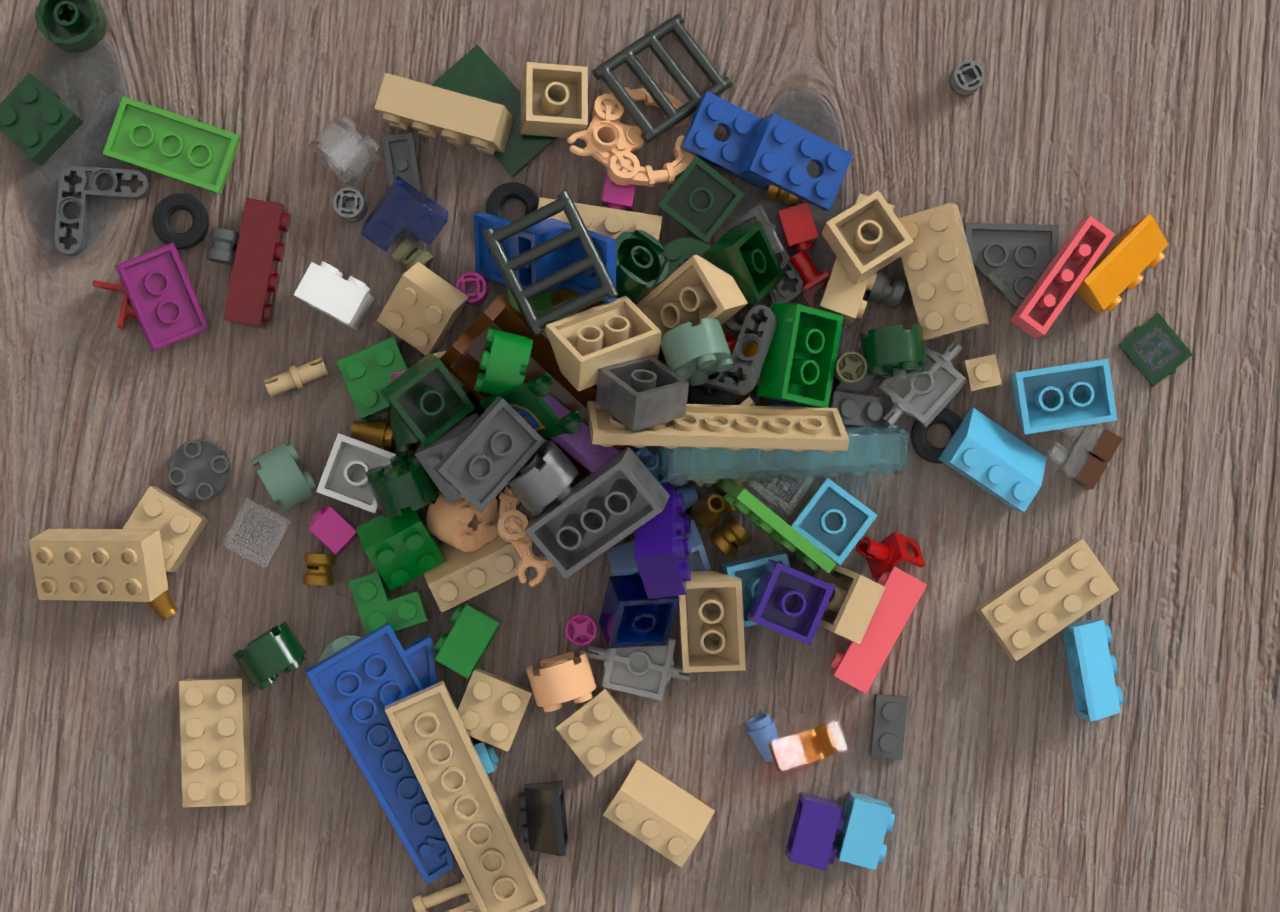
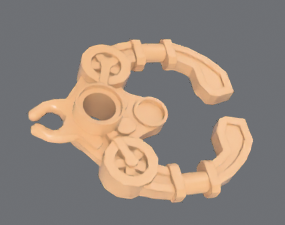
M643 86L639 89L624 87L634 101L644 100L646 106L653 105L659 107ZM663 91L676 109L684 105L679 99ZM605 93L598 96L592 107L593 119L588 129L577 131L567 138L568 144H573L577 139L584 140L586 143L584 149L573 145L569 147L570 152L578 156H592L607 167V175L610 180L617 185L623 186L634 184L654 187L655 183L667 182L668 185L674 184L675 179L680 177L695 157L680 149L685 137L682 135L677 138L673 149L676 160L672 163H665L663 170L653 171L650 165L641 167L639 160L631 152L640 149L644 145V141L641 138L643 132L638 126L625 125L620 122L624 108L613 93ZM689 116L681 122H679L674 127L677 128L679 126L687 124L689 121ZM600 139H605L609 143H604Z
M506 486L504 493H500L498 498L500 505L496 530L501 539L511 542L521 558L517 570L520 583H526L525 570L528 567L536 569L537 576L529 581V586L535 587L542 582L548 568L555 566L546 556L537 557L533 554L532 544L534 542L525 532L529 522L526 515L516 510V506L519 505L520 501Z

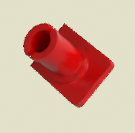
M806 249L791 257L789 261L793 264L804 282L802 284L803 287L800 289L801 295L809 307L815 308L814 295L819 290H825L828 276L831 273L829 270L825 273L823 271L819 272L808 256Z
M93 280L95 288L123 292L118 328L124 330L125 322L129 317L137 318L123 286Z
M893 532L880 543L864 536L862 537L863 541L860 539L856 545V552L858 555L866 557L871 576L875 579L902 560L920 568L925 566L918 542L897 532ZM906 545L912 549L915 557L908 552Z

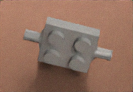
M952 341L948 348L940 354L925 346L927 364L924 365V372L906 374V371H893L894 377L886 378L879 386V389L895 405L882 419L889 426L893 427L899 418L906 414L927 427L967 383L966 377L954 369L951 363L963 348L955 341Z
M616 626L613 640L607 649L591 645L588 647V651L599 653L598 655L587 652L588 658L604 661L605 674L602 683L604 688L662 701L665 687L671 677L687 682L690 680V676L679 674V672L683 673V667L674 665L675 639Z

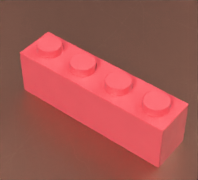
M1092 216L1079 221L1009 321L1033 339L1044 336L1115 234Z
M895 566L886 573H883L876 581L886 588L861 643L858 644L845 638L849 641L843 652L838 650L830 663V667L834 668L831 672L833 676L867 694L927 587V584Z

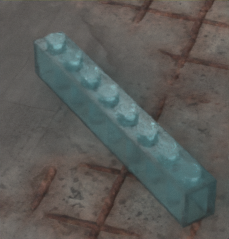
M898 425L893 427L845 428L849 438L848 451H836L833 453L821 450L795 452L790 449L763 451L755 448L730 450L728 448L716 447L704 450L696 447L669 449L659 446V473L666 481L674 485L687 484L688 480L716 483L718 479L729 478V480L735 482H744L748 480V477L776 480L778 476L785 475L795 479H804L808 477V474H818L822 477H836L837 473L846 472L853 476H864L866 471L894 474L895 470H907L909 433Z

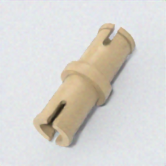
M321 356L298 367L295 365L290 366L288 371L269 379H264V383L270 397L273 398L295 387L298 390L304 388L303 384L322 376H327L329 373Z

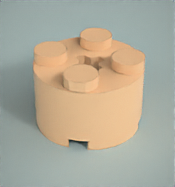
M438 492L439 497L435 504L430 503L427 511V526L432 535L436 536L439 540L467 553L476 551L487 542H492L496 539L498 535L496 527L499 518L498 501L496 498L493 499L482 513L473 508L464 498L449 504L441 492Z
M580 650L579 657H574L573 652H568L539 661L541 668L533 670L532 665L526 668L536 705L543 707L544 712L558 710L562 708L561 703L574 700V703L592 699V691L596 689L585 650Z

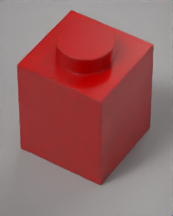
M808 202L779 210L776 217L786 249H795V252L799 253L804 249L809 250L813 248L812 243L816 242L819 236Z

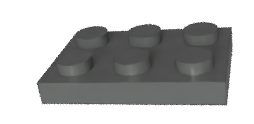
M498 396L433 469L473 508L482 513L545 440L502 397Z

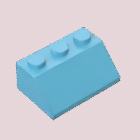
M1109 358L1009 373L1013 404L1024 435L1118 420Z
M971 407L938 460L1009 508L1025 513L1041 488L1047 458Z
M1103 619L1071 623L1062 630L1077 717L1088 721H1096L1121 713L1119 705L1123 704V695L1120 686L1115 684L1114 674L1118 672L1115 656L1110 655L1108 643L1112 642L1109 625H1105Z

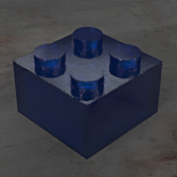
M640 575L609 576L599 620L608 649L668 645L680 599L679 596L648 599Z

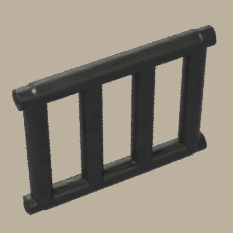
M680 14L668 19L592 70L593 76L597 80L602 79L643 132L641 138L646 144L693 114L704 92L708 91L719 96L732 86L731 80L720 75L682 25L684 19ZM673 32L713 85L699 93L659 41L660 39ZM648 47L690 100L678 109L673 106L636 57V55ZM626 63L666 117L652 125L612 71Z
M567 190L558 194L557 200L495 231L493 228L483 231L486 243L534 337L540 336L547 324L561 320L605 297L611 299L619 295ZM564 211L572 227L571 229L511 259L508 258L501 244L502 241ZM578 239L586 257L525 288L522 287L515 273L516 270ZM591 268L593 269L600 286L537 317L529 301L530 299Z

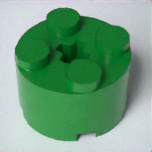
M489 328L485 347H489L490 350L483 349L479 368L485 371L484 373L478 372L474 391L495 395L523 385L533 339Z

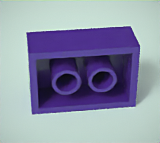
M674 481L660 483L670 495L664 510L635 530L634 559L648 599L686 595V581H691L689 562H686L687 557H691V544L689 538H687V534L692 531L689 514L684 515L683 513L685 512L684 497L682 493L677 494Z

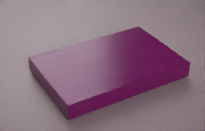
M174 243L114 266L151 352L210 329Z

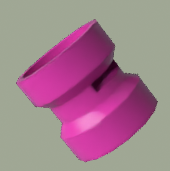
M467 272L457 280L456 288L469 297L465 304L477 306L482 304L488 297V285L480 274Z
M587 614L574 615L566 625L567 638L575 645L583 646L589 644L597 634L596 622Z

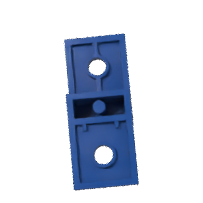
M708 91L703 93L680 146V149L759 189L774 185L823 211L831 209L853 157L852 153L774 113L759 118ZM716 125L723 126L727 131V138L724 142H720L714 137L713 131ZM809 161H813L819 166V175L816 178H812L807 173L806 167Z
M485 212L474 214L475 272L483 277L507 285L486 243L483 231L491 228L495 231L511 223V221ZM550 218L502 241L501 244L508 258L511 259L572 227L569 223ZM588 230L616 288V239ZM577 239L516 270L515 273L522 287L525 288L586 257ZM591 268L541 294L561 288H567L584 294L600 286V283ZM605 297L600 301L608 303L611 301H615L616 298L608 299L607 297Z

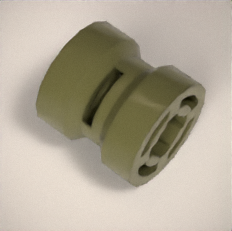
M409 236L396 248L391 255V259L398 265H403L406 271H408L417 262L428 267L433 261L434 256L427 250H422L419 247L418 241Z
M847 352L836 358L834 377L843 384L858 382L867 373V362L857 352Z

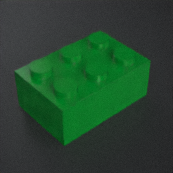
M772 303L771 311L777 316L778 323L761 369L757 396L804 407L828 408L844 316L800 304Z

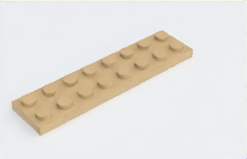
M587 401L586 413L592 444H598L603 447L631 445L636 448L663 446L669 449L696 447L703 450L716 447L728 448L730 450L755 448L763 451L790 449L795 452L821 450L827 453L848 451L849 438L837 408L687 404L686 414L683 418L672 420L666 424L650 426L641 431H632L599 406L596 401Z
M441 681L385 706V712L480 911L529 912L545 905L546 898L444 682Z

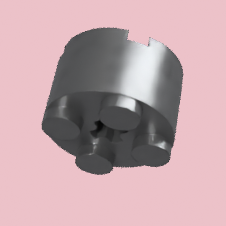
M545 440L506 486L528 511L537 516L553 500L556 499L560 502L571 493L572 488L569 485L577 477L579 471L553 441Z

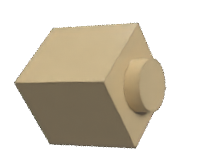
M995 354L965 360L960 363L961 373L967 379V383L964 385L966 393L1002 385Z

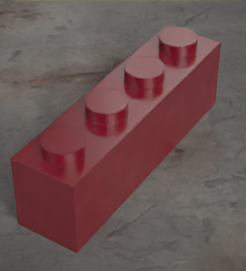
M246 198L223 317L229 323L265 329L266 322L270 323L272 320L274 305L270 304L272 292H277L279 285V274H276L278 262L283 261L285 254V244H282L283 233L288 232L291 222V214L287 213L288 209L283 204Z

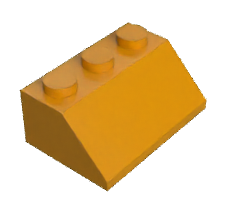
M1148 214L1137 221L1093 265L1075 291L1097 314L1105 309L1108 312L1113 310L1122 301L1119 295L1126 287L1132 290L1144 278L1140 273L1148 265L1154 268L1165 257L1162 251L1169 244L1155 219Z

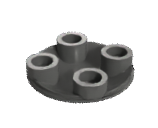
M191 440L184 443L173 453L168 465V480L172 487L182 497L192 501H207L218 496L227 486L231 474L230 462L226 453L218 445L207 440Z

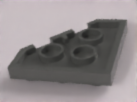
M965 223L964 231L975 268L1017 310L1058 252L1059 225Z

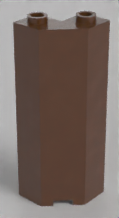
M500 294L440 358L445 367L481 400L492 396L491 394L474 391L478 372L484 373L485 371L479 368L483 349L490 350L489 347H485L488 329L492 328L533 339L523 384L531 382L544 373H548L555 381L553 385L548 386L550 389L549 394L570 412L579 411L584 418L583 423L589 427L586 413L587 401H596L597 385L578 392L561 373L550 341L542 333L540 336L534 337L523 316ZM554 442L579 471L577 477L571 482L573 486L592 474ZM614 445L612 447L622 452L630 445Z

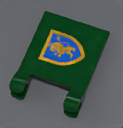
M544 373L531 382L506 392L483 398L479 403L486 410L498 396L502 397L544 440L563 433L575 434L580 429L578 423L584 421L583 416L577 410L559 419L542 397L550 393L548 386L555 383L548 373Z

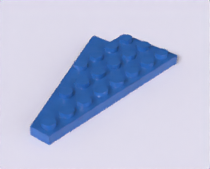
M385 623L304 672L427 885L454 868L452 850L385 712V706L436 684L433 641L427 634L409 646L402 648L390 624Z

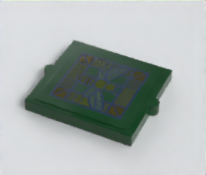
M1159 313L1143 326L1135 327V332L1118 345L1152 387L1167 375L1176 373V368L1193 355Z

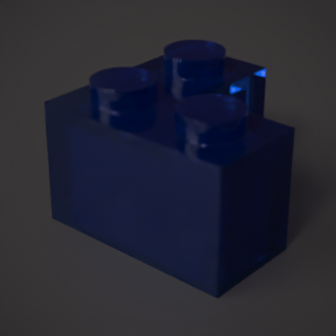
M397 176L362 224L360 234L385 252L403 228L430 246L447 223L448 211Z

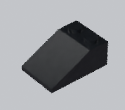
M563 780L525 784L524 792L519 793L520 810L526 811L527 823L522 824L524 843L529 842L531 851L565 856L569 841Z

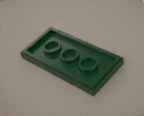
M478 45L472 48L432 84L435 87L504 105L512 114L514 121L505 152L495 151L494 156L513 177L559 138L520 134V91Z

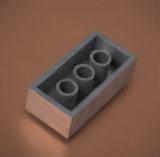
M628 447L572 487L571 493L560 502L554 500L542 513L537 516L533 515L525 532L561 575L567 579L661 513L670 495L631 448Z

